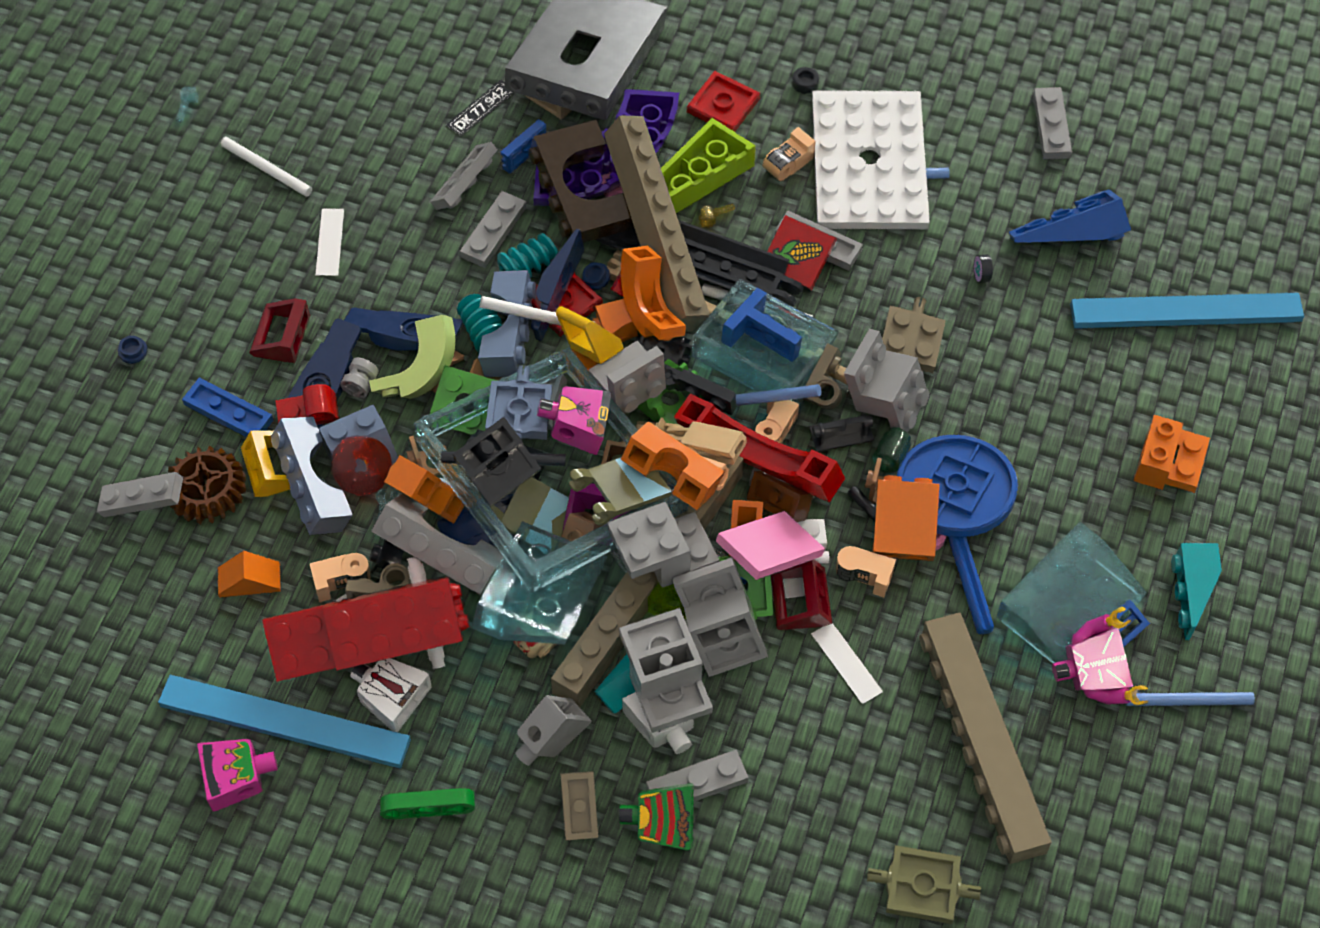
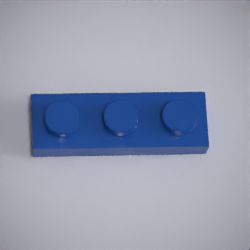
M201 378L197 379L182 398L184 405L245 437L248 436L250 431H266L274 421L272 414Z

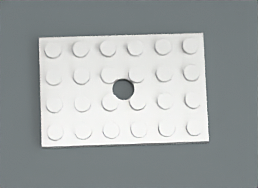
M813 91L812 109L813 136L816 141L814 163L817 224L828 229H928L930 222L921 91ZM872 150L877 152L880 158L875 164H866L865 160L859 157V155L863 151Z

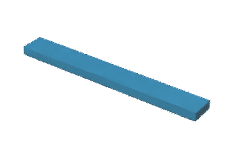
M1299 293L1072 299L1070 304L1074 328L1302 322L1304 318Z
M169 675L158 702L162 708L399 769L402 767L411 741L409 735L174 675Z

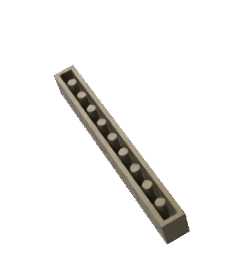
M739 456L734 464H726L727 468H729V473L724 488L720 491L716 490L698 510L679 499L671 509L674 519L695 512L705 530L741 479L744 458ZM628 571L551 677L552 694L557 697L571 698L581 707L624 646L619 635V628L641 621L664 589V587H661L654 571L631 579Z

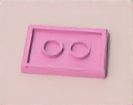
M785 511L720 532L716 539V542L756 580L822 557L825 550L816 539Z

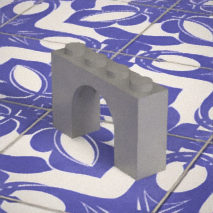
M403 493L385 505L371 532L480 595L494 580L508 555L482 539L476 545H467L440 533L423 519L428 508Z

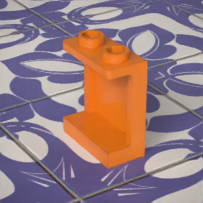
M892 475L884 476V480L878 479L873 553L889 558L934 560L940 484L933 483V480L929 478H915L914 482L902 481V477Z

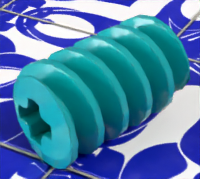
M541 233L537 236V240L534 238L528 239L527 245L519 243L517 250L511 247L507 250V254L500 252L497 255L499 271L528 270L529 276L532 278L531 269L534 268L538 274H541V264L548 267L551 259H554L559 251L553 241L547 235Z
M469 294L458 303L456 309L479 356L482 336L497 330L503 324H501L502 319L497 315V311L480 308L482 297L480 294Z

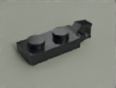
M664 365L666 389L668 391L675 389L680 391L686 398L689 394H692L714 404L722 412L730 415L734 413L737 407L735 392L688 370L683 369L681 372L671 366Z

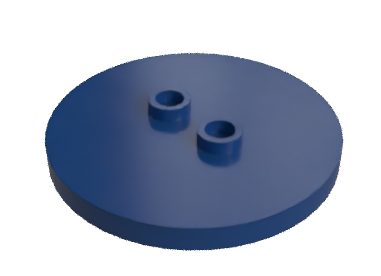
M943 435L923 441L905 455L897 471V476L902 477V481L914 482L915 478H929L933 480V483L940 484L937 534L968 537L985 533L1001 524L1015 505L1018 482L1011 462L996 447L974 437Z

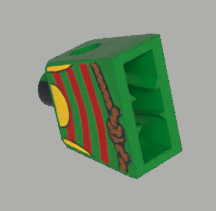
M694 783L641 791L638 797V805H620V825H638V840L691 850L693 847Z

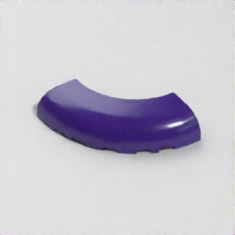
M625 89L623 102L615 120L619 116H643L657 155L673 126L678 109L679 93ZM607 128L604 131H602L604 139V133L608 130ZM607 142L602 157L572 165L562 174L567 188L576 196L587 200L604 195L621 186ZM536 165L533 203L534 206H549V194L547 189H543L540 185L539 170ZM610 173V178L606 179L607 183L602 184V175Z

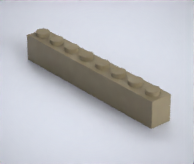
M619 116L604 133L640 246L648 245L662 257L660 270L662 297L668 309L686 325L685 332H692L710 313L644 117Z
M961 612L925 621L923 632L919 635L922 650L930 655L932 661L930 662V669L934 680L940 681L943 689L941 690L942 702L945 708H950L953 715L951 719L953 731L957 737L961 736L964 747L962 751L965 762L968 766L972 765L976 775L974 776L976 791L979 795L983 794L986 801L985 813L988 822L991 825L994 824L998 832L996 840L1000 853L1002 855L1006 854L1009 864L1047 854L1052 843Z

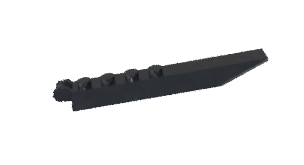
M678 220L698 279L747 297L758 287L767 293L766 304L774 300L782 307L792 308L795 306L797 301L795 296L790 293L799 295L804 287L799 281L785 276L789 259ZM634 226L633 229L595 239L620 251L622 249L640 247Z

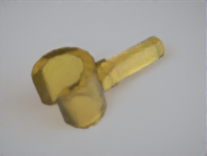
M732 203L715 209L709 205L703 206L699 216L701 226L708 228L715 225L716 216L735 210V205Z

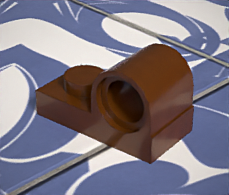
M754 471L747 500L763 502V508L774 514L785 511L796 522L807 519L814 495L763 471Z

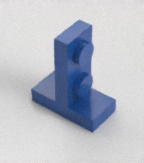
M757 287L723 324L721 342L731 348L745 333L793 362L799 356L802 337L794 330L786 328L773 320L768 314L763 313L765 311L767 293Z

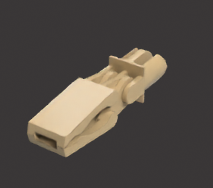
M661 417L658 423H652L685 446L694 448L700 456L724 464H734L747 444V439L743 432L694 421L690 424L689 428H684L679 424L666 423L663 417ZM638 421L626 441L629 442L631 436L647 422Z

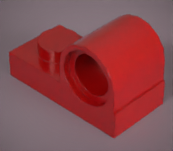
M316 384L307 386L302 390V396L276 400L278 423L282 418L314 417L316 424L320 425L339 419L336 393L328 385Z

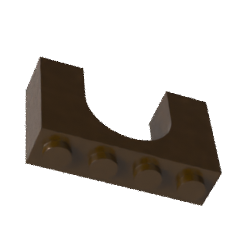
M597 120L534 136L531 148H529L531 163L533 165L536 164L539 170L540 185L543 189H547L549 194L550 209L552 213H556L558 216V225L562 237H566L568 240L576 229H580L583 243L633 229L634 226L623 193L599 200H587L573 194L563 180L562 174L570 166L603 156L606 141Z

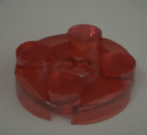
M354 435L341 441L335 448L332 455L331 473L336 483L342 489L361 497L377 492L386 484L384 481L393 464L391 462V455L382 442L374 437ZM358 458L363 461L368 459V469L365 472L361 470L355 472L354 469L357 467L355 461Z

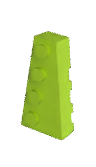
M711 118L661 168L675 212H680L754 167L756 145Z

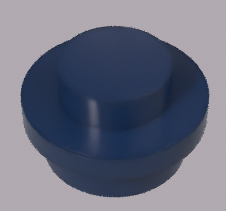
M593 262L584 268L582 279L592 290H600L609 283L611 274L606 265Z
M133 335L123 338L118 346L120 359L129 364L142 361L148 352L144 340Z

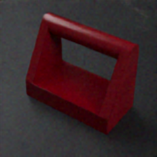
M294 298L267 303L249 352L250 355L295 364L310 319L307 301ZM274 315L288 317L282 340L265 344Z
M815 559L771 574L776 628L778 630L817 628L832 624L826 571ZM803 578L807 612L788 617L783 579Z

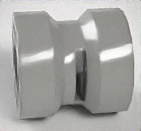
M356 357L353 358L349 366L350 372L344 375L340 386L351 396L365 398L370 390L369 381L376 379L379 370L376 365L367 359Z

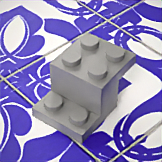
M869 329L846 368L844 376L856 411L888 418L893 436L905 439L909 429L915 426L921 407L925 406L929 399V390L926 388L924 373L921 371L918 357L887 351L880 331Z
M638 341L625 347L604 363H599L588 370L591 389L611 392L609 409L617 418L625 413L634 411L638 405L649 398L657 397L666 389L663 352L657 346L646 351Z
M663 502L607 522L608 531L631 579L654 571L663 588L674 584V577L720 562L695 512L674 519L667 503Z
M732 557L673 578L674 587L684 607L689 632L709 677L768 657L766 647L756 625L750 599Z
M680 608L619 628V635L630 660V679L652 733L713 712L712 704L701 680L703 663Z

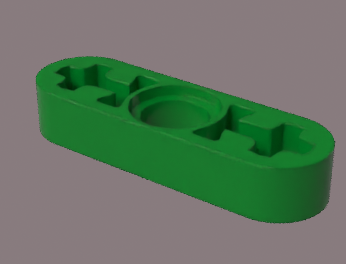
M466 788L393 793L380 798V816L385 819L459 815L475 810V792Z

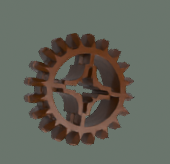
M197 446L196 453L191 454L186 451V458L180 459L176 457V466H168V473L177 472L183 477L179 503L170 507L174 509L179 517L184 515L185 520L188 522L195 518L197 523L201 525L203 520L208 518L209 522L213 524L214 517L220 516L225 520V512L227 510L235 513V504H242L243 498L241 494L246 493V476L241 463L236 461L232 453L226 455L225 450L222 448L215 452L211 446L202 452V449Z

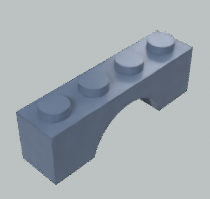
M528 270L494 272L490 292L492 298L532 307L531 302L532 299H536L537 289L536 283L531 282ZM498 312L508 316V318L500 328L482 336L478 359L484 377L517 376V368L521 364H525L526 353L524 344L529 341L528 320L532 319Z
M314 417L282 418L272 432L271 443L280 458L281 469L287 476L291 495L297 502L302 522L306 525L309 535L342 532L353 516L343 490L331 487L320 480L310 464V459L313 458L323 442Z

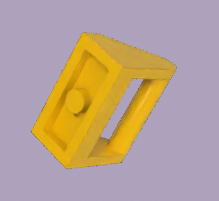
M563 306L557 308L556 316L571 349L600 364L624 349L621 339L600 325Z
M250 431L241 446L255 497H267L290 490L287 476L275 475L267 448L273 447L271 443L273 431Z

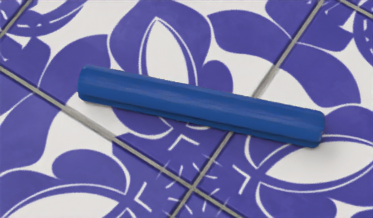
M948 536L976 631L980 635L989 634L993 631L994 624L967 538Z

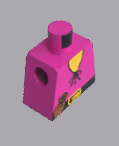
M566 386L562 388L557 402L543 398L540 399L537 416L553 420L551 436L554 439L597 455L605 435L611 392Z

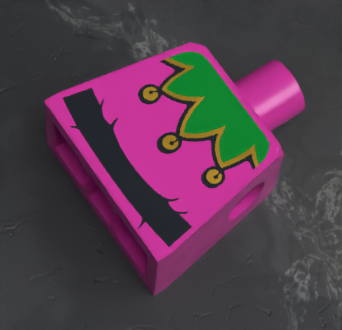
M249 739L197 744L206 798L213 812L259 794L262 791L260 774L278 770L274 751L256 755L252 742Z

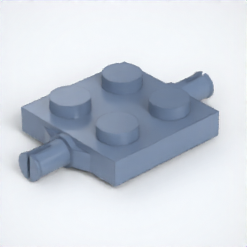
M523 365L517 368V380L507 382L491 381L485 430L502 417H505L521 439L547 440L549 419L537 416V410L541 398L551 400L552 385L537 384L529 381L530 368L526 365L524 374Z

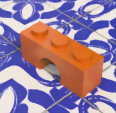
M649 421L631 436L620 459L644 476H647L654 470H661L671 474L677 481L672 494L696 510L715 493L725 471Z
M401 455L390 467L388 476L384 481L453 524L469 497L444 483L428 470Z

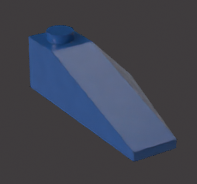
M1108 189L1074 202L1076 206L1074 209H1058L1051 215L1052 219L1047 221L1045 218L1036 219L1010 231L1009 235L1015 243L1105 239L1113 241L1122 238L1125 232L1131 230L1122 198Z

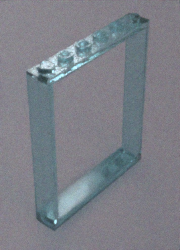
M569 347L560 352L552 353L549 357L535 364L528 365L530 368L529 381L544 384L567 372L580 388L605 391ZM517 372L508 377H503L499 381L517 380ZM490 385L484 389L476 390L471 395L457 402H452L445 408L425 415L420 420L414 422L416 442L528 590L533 593L616 549V546L606 523L532 562L457 464L441 463V451L447 450L436 436L487 412ZM610 398L607 421L623 441L628 444L631 436L638 430L612 398ZM657 470L673 492L677 483L676 479L665 471ZM672 494V496L633 509L616 519L663 502L667 503L673 517H676L688 510V504Z

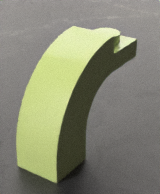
M439 315L415 321L419 348L414 362L401 373L370 380L371 392L380 393L384 398L400 394L403 398L413 399L434 388L440 382L444 366L450 367L453 360L455 330L452 317Z

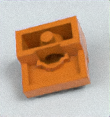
M1154 415L1146 434L1133 481L1161 490L1167 484L1195 493L1210 438L1182 430L1183 423ZM1176 450H1177L1176 459H1175V462L1173 463V459H1174V456H1175V452H1176Z

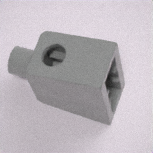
M546 695L517 730V735L524 744L515 754L520 761L528 766L538 756L555 757L592 721L573 699Z

